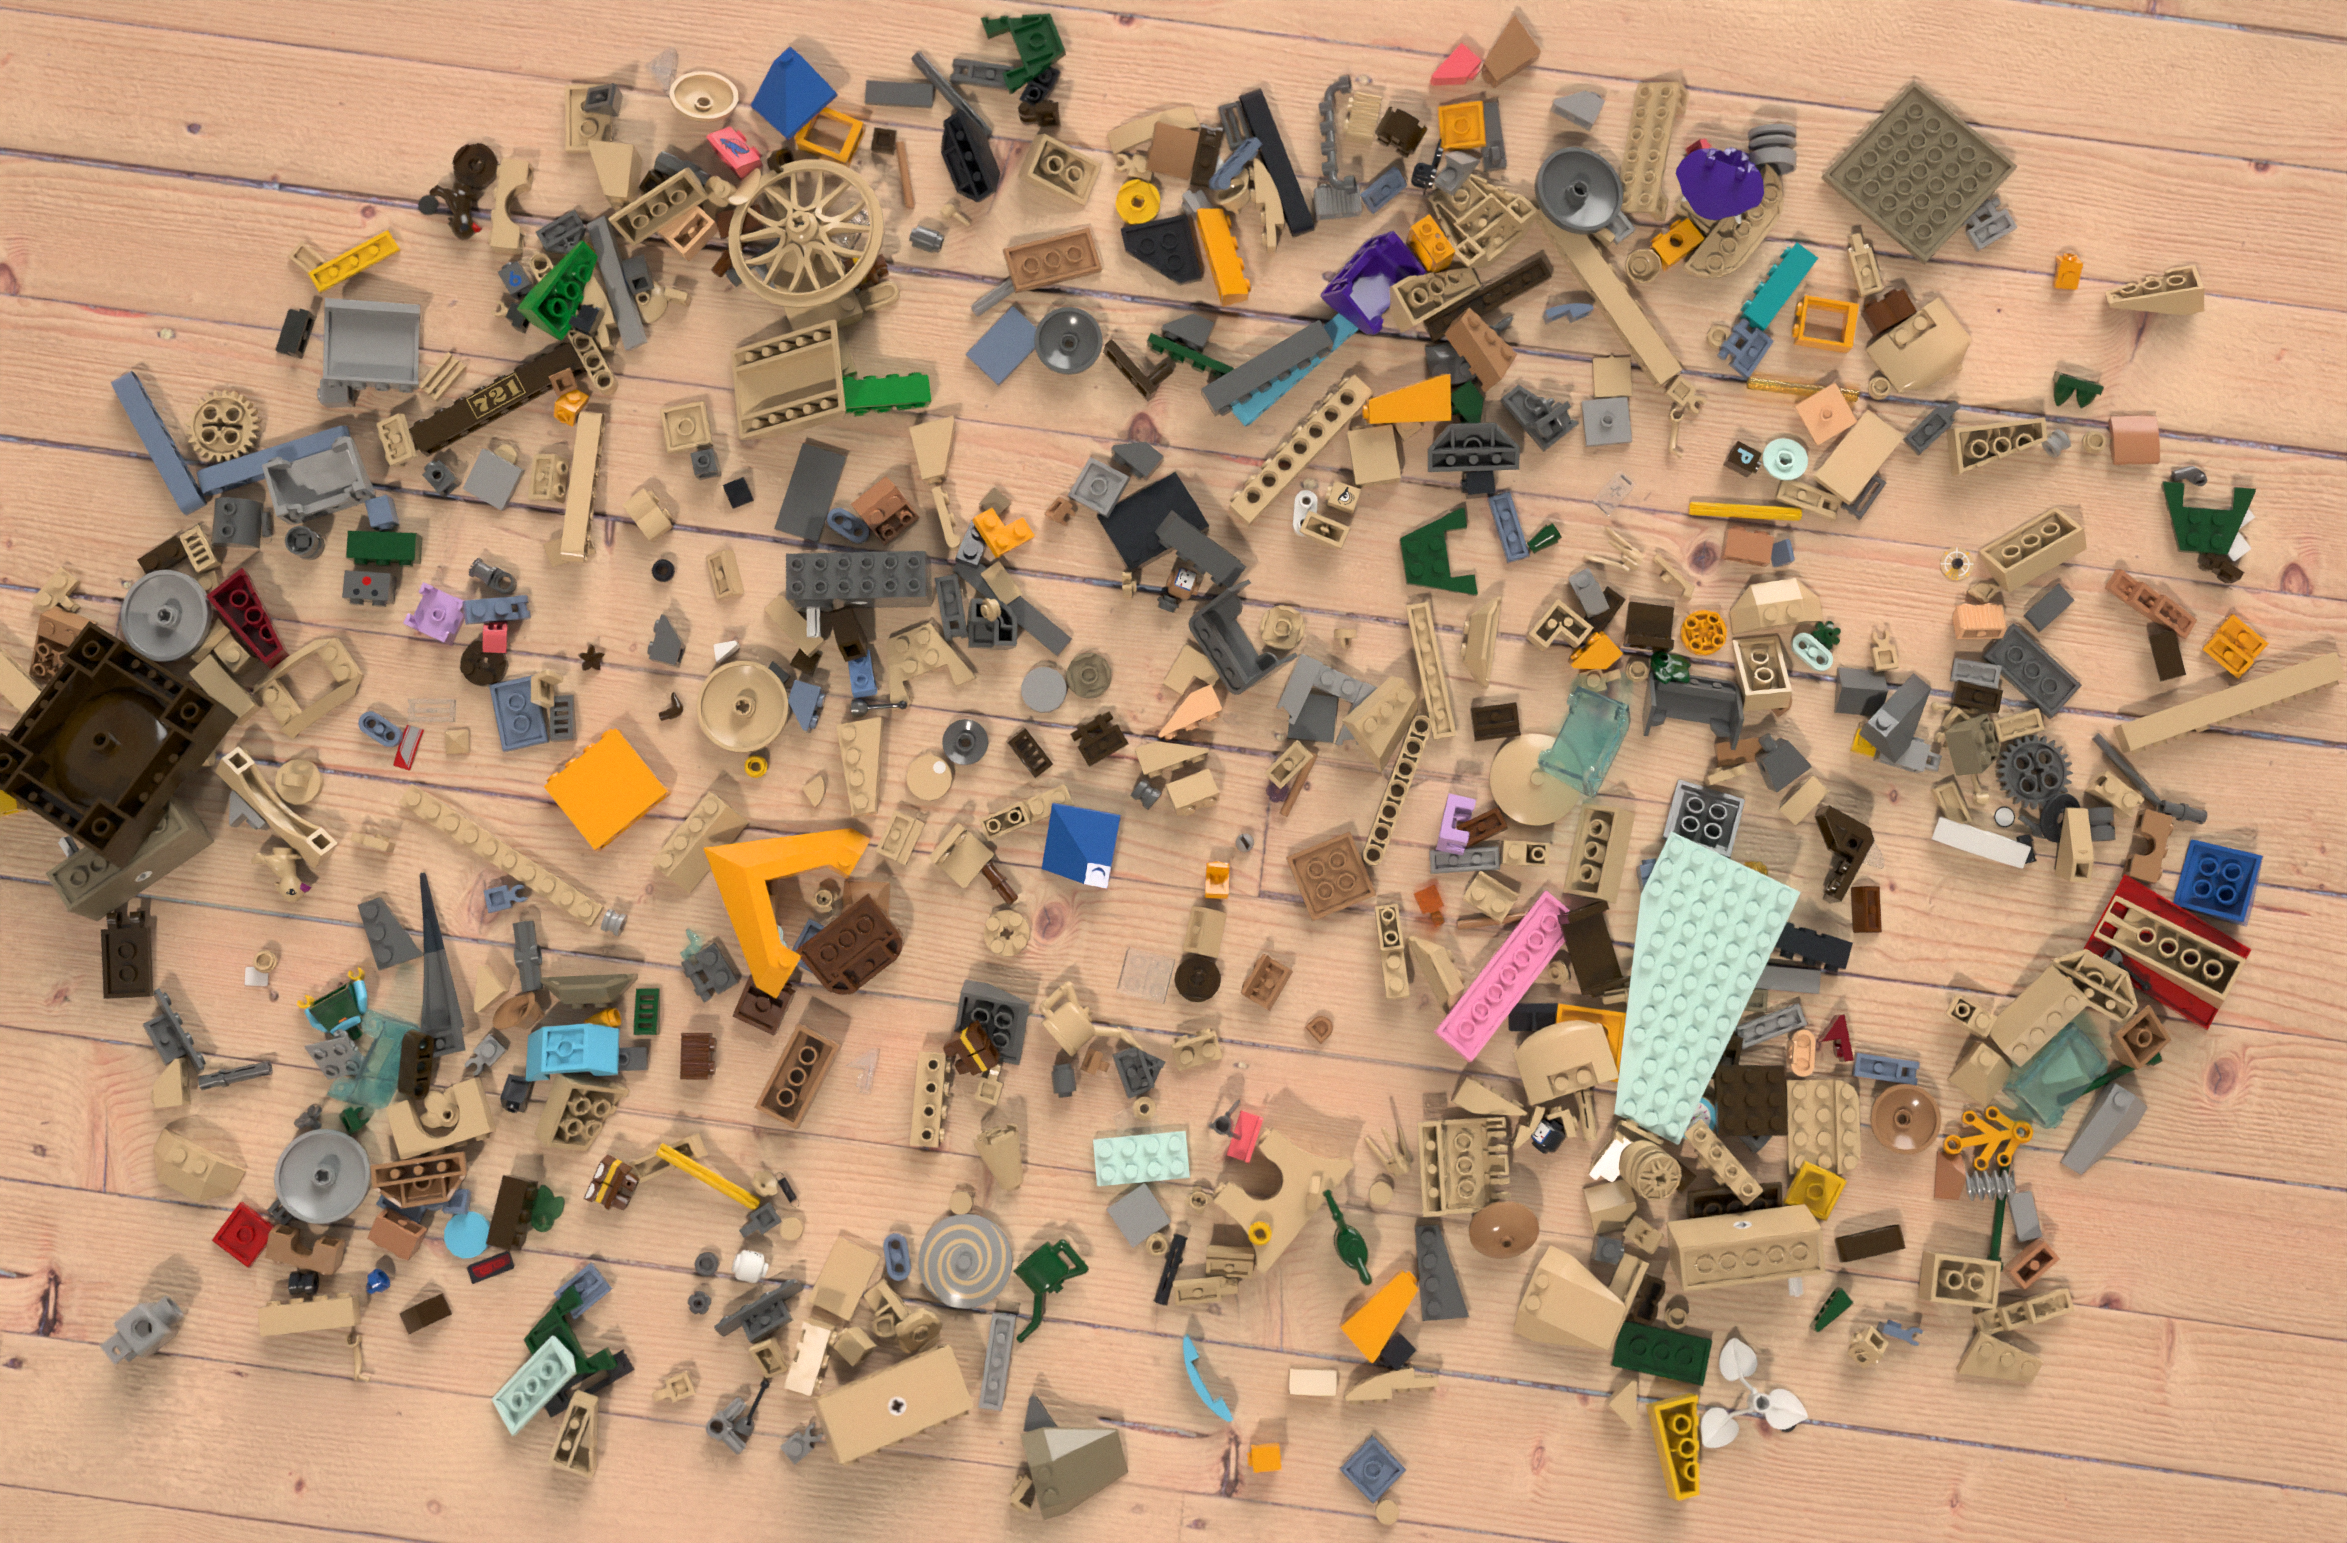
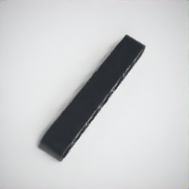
M1258 88L1239 95L1240 104L1253 138L1257 137L1262 143L1258 151L1266 170L1277 188L1283 215L1292 237L1295 238L1314 231L1315 227L1262 89Z

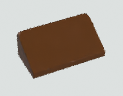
M1880 886L1852 887L1853 933L1882 932Z

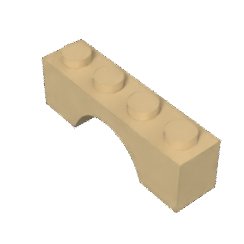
M502 158L501 165L497 168L499 183L498 187L494 190L495 209H492L491 212L493 228L488 234V243L496 253L523 255L525 232L512 222L510 209L517 196L531 190L534 167L529 161Z

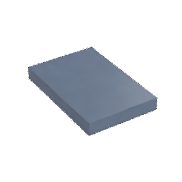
M1012 306L966 353V356L996 385L1000 386L1035 350L1034 338L1037 328Z
M531 676L489 685L503 752L549 743L543 708L531 702Z

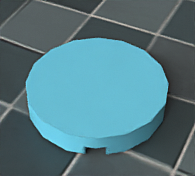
M468 1211V1215L457 1214L448 1221L444 1230V1241L447 1248L453 1255L460 1258H473L482 1254L489 1247L486 1244L490 1223L482 1214L474 1211Z

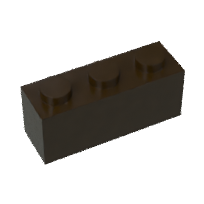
M503 1175L486 1240L487 1245L509 1251L522 1249L526 1242L527 1236L525 1233L527 1225L532 1218L533 1202L538 1195V1181L516 1175Z

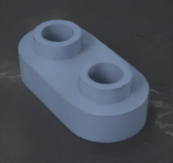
M834 508L829 512L827 522L832 530L855 544H862L868 540L870 530L864 521L843 508ZM838 517L844 519L842 524H836ZM857 529L863 531L861 536H855Z
M365 712L359 718L360 730L383 746L393 748L401 743L403 739L401 729L378 713ZM375 720L376 725L373 728H371L369 723L370 721ZM391 732L395 734L393 740H389L388 735Z
M892 1233L886 1237L883 1244L888 1275L892 1279L900 1281L905 1279L911 1272L907 1240L902 1234ZM894 1240H897L900 1243V1247L898 1249H894L892 1247V1242ZM897 1264L903 1265L904 1270L902 1272L896 1271L895 1267Z

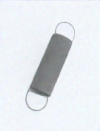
M261 511L262 536L265 538L271 537L270 513H262Z

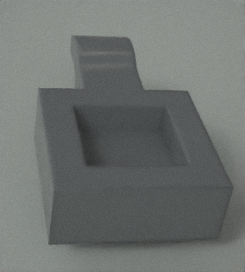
M768 1202L749 1216L753 1221L739 1231L743 1238L752 1234L757 1229L763 1235L781 1223L782 1220L772 1204Z

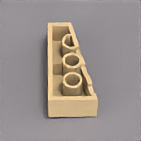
M2045 417L1955 428L1946 431L1951 476L1964 473L2047 441Z
M877 717L836 725L851 814L855 818L878 814L884 719Z

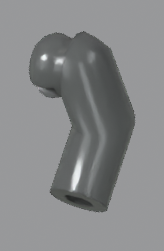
M2188 466L2171 472L2173 481L2186 479L2196 486H2204L2208 480L2205 473L2195 466Z

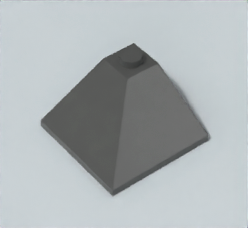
M1678 779L1662 839L1667 841L1670 833L1674 832L1730 859L1745 799Z
M965 979L960 993L955 1032H961L968 1028L970 1023L978 1020L988 1035V1039L990 1038L1000 1053L998 1061L1020 1065L1030 1003L988 983Z

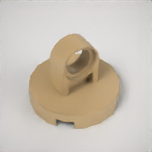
M302 759L290 760L283 764L277 772L275 778L276 790L279 796L286 802L295 805H305L320 795L323 788V775L312 762Z

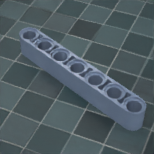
M130 371L112 381L111 385L183 514L188 516L206 506L207 501L137 375Z
M348 426L334 427L199 470L197 477L202 494L204 496L216 495L266 479L262 465L269 463L268 461L272 458L281 457L283 460L292 462L330 450L336 438L342 436L351 437Z

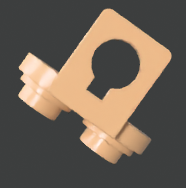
M1807 1030L1795 1032L1791 1041L1787 1042V1064H1790L1792 1072L1797 1076L1810 1075L1815 1066L1816 1041L1814 1035Z

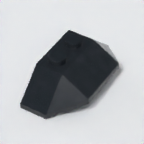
M959 110L943 121L944 131L941 154L957 193L980 203L996 192L1000 170L984 131L963 110Z

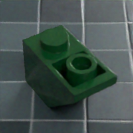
M1470 380L1451 394V414L1453 416L1457 415L1461 420L1460 423H1480L1484 398Z

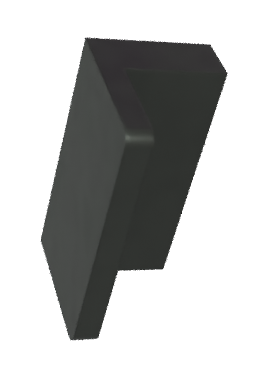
M289 309L275 350L278 353L302 359L316 317L304 309L299 311Z

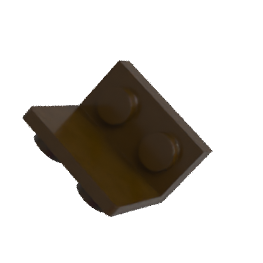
M1629 602L1623 647L1668 653L1673 650L1674 640L1671 639L1674 607Z

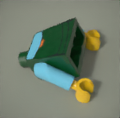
M358 967L359 975L357 977H354L353 971L350 970L348 972L349 978L354 980L353 984L350 981L317 1000L312 996L305 995L307 999L306 1005L301 1000L297 1001V1006L305 1009L304 1013L313 1028L324 1033H330L332 1036H334L335 1031L342 1029L348 1033L351 1041L363 1035L358 1024L364 1020L368 1005L365 982L362 981L365 978L364 970Z

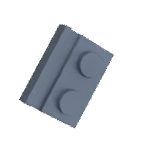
M591 1262L553 1294L559 1300L569 1287L575 1286L584 1302L581 1306L570 1311L575 1320L613 1288Z

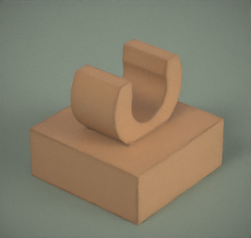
M1058 497L1044 513L1050 520L1064 526L1068 525L1064 521V516L1067 513L1072 517L1075 516V512L1071 510L1073 505L1061 497Z
M1088 1048L1080 1069L1095 1075L1097 1069L1107 1073L1110 1064L1102 1060L1103 1053Z

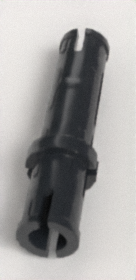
M1176 1233L1173 1234L1169 1252L1164 1257L1166 1262L1153 1302L1165 1306L1168 1305L1173 1281L1175 1280L1179 1264L1183 1262L1182 1254L1188 1237Z

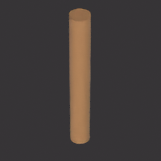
M903 141L895 143L905 206L906 209H913L915 205L905 145Z
M1312 752L1310 753L1313 757L1300 770L1280 811V814L1288 817L1318 755Z
M1526 912L1507 914L1502 924L1520 922L1526 915ZM1490 917L1457 921L1458 930L1500 925V923Z

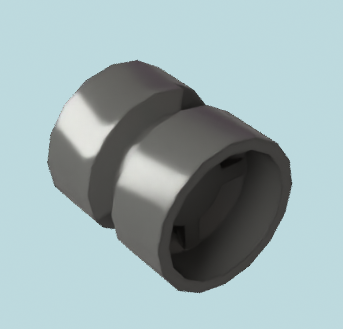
M305 526L293 527L285 537L287 549L304 560L317 559L324 551L323 538Z
M2113 807L2087 808L2092 842L2116 840L2115 827L2111 826V822L2114 821Z

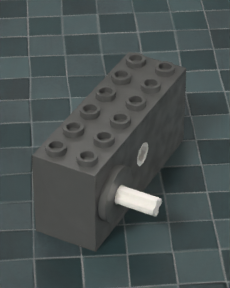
M926 551L786 554V600L795 611L807 612V637H821L820 612H828L849 605L852 608L932 607L931 561Z

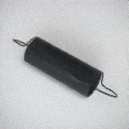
M786 1177L777 1180L791 1204L792 1201L797 1199V1196Z

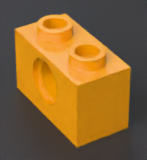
M1689 218L1683 222L1680 220L1676 221L1669 227L1670 231L1665 235L1660 233L1651 240L1652 245L1649 249L1660 257L1661 268L1664 271L1699 247L1704 240V237ZM1670 239H1676L1680 246H1672Z

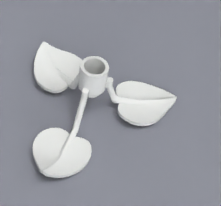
M1737 1338L1730 1339L1723 1347L1719 1357V1369L1727 1380L1735 1381L1739 1378L1751 1391L1747 1398L1748 1408L1731 1412L1729 1415L1724 1409L1719 1407L1707 1410L1702 1416L1700 1430L1702 1444L1708 1448L1725 1446L1736 1438L1739 1425L1735 1420L1731 1419L1734 1416L1752 1413L1753 1411L1765 1413L1767 1422L1773 1428L1781 1430L1790 1428L1808 1418L1802 1403L1791 1392L1784 1389H1775L1768 1396L1757 1392V1389L1753 1388L1744 1379V1377L1751 1376L1755 1372L1757 1357L1749 1346Z

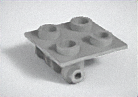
M342 1029L334 1032L335 1037L332 1040L304 1047L328 1080L368 1071L365 1065L366 1058L361 1055L355 1043L350 1041L348 1033Z

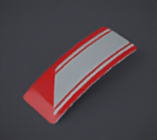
M410 725L406 726L403 739L398 746L393 765L395 767L408 771L411 770L417 747L424 732L423 729Z

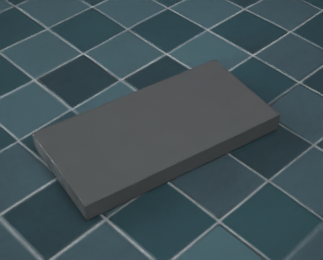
M803 443L774 529L819 543L847 457Z
M2014 623L2007 628L2003 638L1997 639L1981 656L1989 664L2002 666L2000 674L2049 719L2053 718L2082 686Z

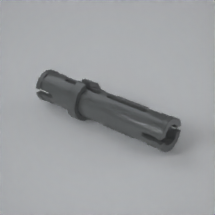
M268 1060L235 1069H220L219 1072L201 1075L198 1077V1083L201 1090L219 1086L228 1087L229 1084L272 1075L273 1069L271 1062Z

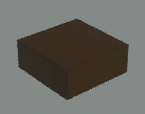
M874 127L871 151L894 155L897 130Z

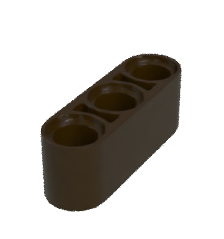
M411 1029L404 1034L402 1039L397 1087L399 1093L415 1100H422L429 1093L434 1039L430 1035Z
M1900 1224L1875 1228L1834 1239L1840 1263L1906 1248Z

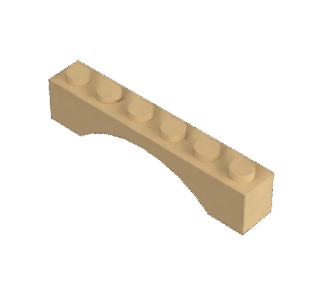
M237 747L221 758L215 772L314 869L331 857L338 843L321 827L309 823L291 811L274 794L260 774L255 762L241 748Z

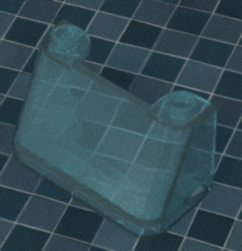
M1577 686L1575 692H1571L1567 699L1569 715L1552 749L1542 750L1537 763L1542 771L1580 793L1594 798L1629 730L1631 723L1629 705Z
M368 1009L362 1021V1029L367 1035L374 1038L372 1045L355 1080L346 1077L336 1079L332 1083L327 1095L339 1101L373 1109H383L390 1104L398 1088L403 1036L411 1029L420 1032L421 1028L416 1023L386 1009Z
M2069 1022L2057 1033L2058 1036H2054L2051 1039L2050 1045L2024 1074L2018 1075V1080L2014 1084L2009 1082L2001 1090L2043 1129L2058 1127L2063 1121L2062 1116L2095 1078L2102 1076L2109 1068L2107 1066L2108 1059L2074 1022Z

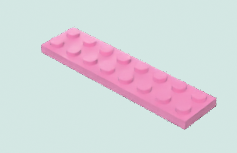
M1544 891L1433 1033L1469 1063L1472 1062L1565 942L1557 915L1570 910L1549 892Z

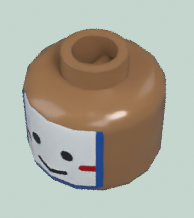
M1178 567L1176 570H1171L1165 586L1168 587L1169 594L1183 600H1188L1191 595H1197L1201 583L1197 582L1198 575L1196 572Z

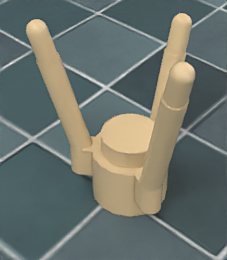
M1605 527V530L1624 546L1622 547L1613 540L1608 541L1610 545L1623 553L1620 559L1623 564L1584 555V559L1620 568L1626 572L1629 569L1636 571L1644 558V555L1639 553V550L1632 547L1609 527Z
M1382 1127L1381 1129L1393 1155L1389 1158L1390 1163L1368 1137H1365V1141L1385 1165L1388 1173L1393 1172L1394 1176L1398 1177L1411 1170L1409 1165L1411 1159L1408 1155L1400 1127L1397 1128L1402 1153H1397L1386 1128Z

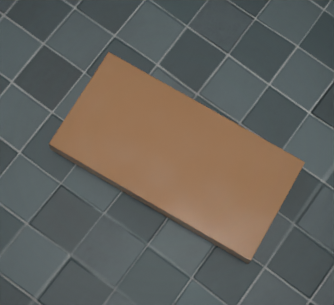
M1089 228L1005 248L1002 251L1015 294L1102 272Z

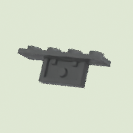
M159 988L154 990L153 996L163 1014L144 1023L143 1028L161 1060L166 1066L174 1059L187 1055L198 1074L202 1073L204 1070L203 1065L206 1064L202 1054L200 1052L196 1053L192 1047L194 1041L189 1032L185 1033L181 1027L183 1022L177 1012L173 1013L169 1005L172 1003L166 992L162 993Z
M796 1279L787 1280L774 1291L764 1293L760 1299L752 1304L744 1305L737 1313L722 1318L714 1328L724 1337L743 1327L749 1342L754 1344L793 1321L785 1300L804 1290V1287Z

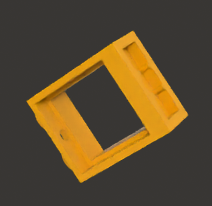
M825 107L796 133V144L799 150L849 168L866 131L864 122ZM818 114L852 127L840 154L807 141Z
M1427 215L1410 227L1406 243L1426 272L1441 273L1450 267L1456 251L1431 215ZM1439 234L1440 238H1436L1435 235Z
M1805 295L1800 302H1797L1795 307V315L1798 317L1797 324L1794 323L1791 337H1794L1793 345L1847 354L1853 348L1859 304ZM1807 308L1844 314L1840 342L1803 337Z

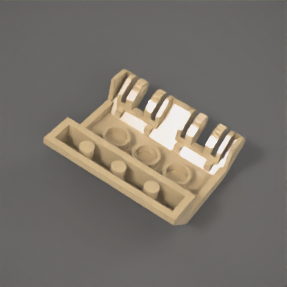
M1505 1117L1417 1122L1423 1217L1477 1213L1490 1204L1505 1202L1499 1201V1199L1511 1198L1508 1192H1495V1184L1506 1185L1510 1183L1509 1178H1497V1175H1509L1508 1154H1496V1152L1508 1151L1507 1145H1492V1137L1503 1138L1507 1136L1506 1131H1494V1128L1506 1127Z

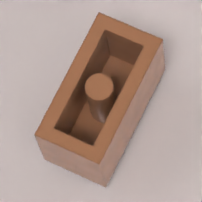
M1733 526L1732 529H1728L1724 533L1720 559L1766 567L1770 564L1774 537L1768 536V532L1754 531V533L1746 532V529L1743 527Z
M386 1207L376 1216L367 1239L374 1242L377 1246L389 1250L397 1257L408 1261L418 1252L428 1229Z
M2034 1239L2003 1267V1272L2016 1287L2026 1290L2060 1258L2045 1241Z

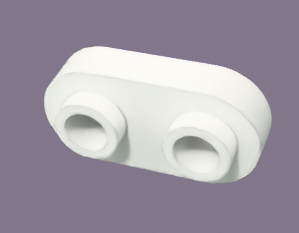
M1309 490L1299 492L1294 502L1293 530L1302 537L1306 536L1299 532L1301 528L1300 522L1305 519L1308 511L1317 514V497ZM1308 498L1310 504L1304 505L1302 499Z

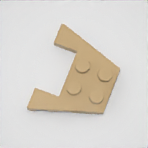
M930 623L887 640L890 704L899 703L903 700L906 701L907 706L912 705L904 682L946 665L949 667L956 687L975 680L973 673ZM891 708L892 712L897 711V710L900 709V708Z

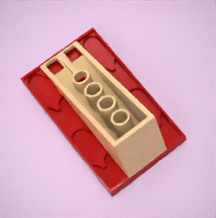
M2125 874L2084 949L2101 958L2107 950L2115 948L2123 957L2122 964L2144 982L2147 981L2151 984V989L2145 991L2142 989L2141 984L2129 975L2132 987L2206 1031L2229 994L2252 950Z

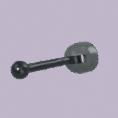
M852 699L851 701L853 717H862L870 709L900 708L904 710L907 708V703L903 700L899 703L868 705L863 699Z
M2110 948L2104 953L2103 959L2127 971L2133 979L2141 984L2143 990L2148 991L2151 989L2149 982H2144L2122 964L2123 957L2115 948Z
M768 1380L761 1382V1389L748 1416L740 1418L734 1430L751 1437L755 1427L752 1416L765 1389H768L770 1386Z

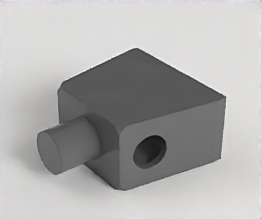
M1770 733L1759 738L1758 742L1764 750L1755 756V760L1769 790L1779 792L1812 768L1811 764L1788 740L1779 738L1774 741Z

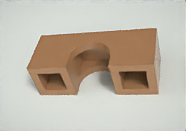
M2148 809L2137 812L2133 833L2141 835L2146 839L2148 849L2144 855H2127L2122 877L2125 874L2145 884H2155L2160 880L2163 872L2161 867L2162 859L2166 857L2168 852L2167 839L2174 827L2172 823L2173 816Z
M277 1224L269 1232L265 1254L266 1259L273 1260L279 1264L295 1265L299 1269L315 1270L323 1275H333L342 1265L346 1240L322 1235L314 1244V1248L309 1249L300 1241L301 1229Z

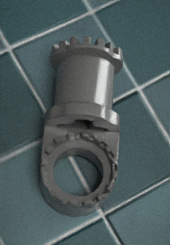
M476 558L472 563L473 566H470L468 575L485 581V584L503 594H510L516 589L517 581L515 577L498 567H491L483 563V560L480 558ZM504 577H509L511 580V585L507 589H501L500 581Z

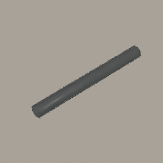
M2100 733L2093 736L2092 740L2154 807L2158 806L2161 800Z

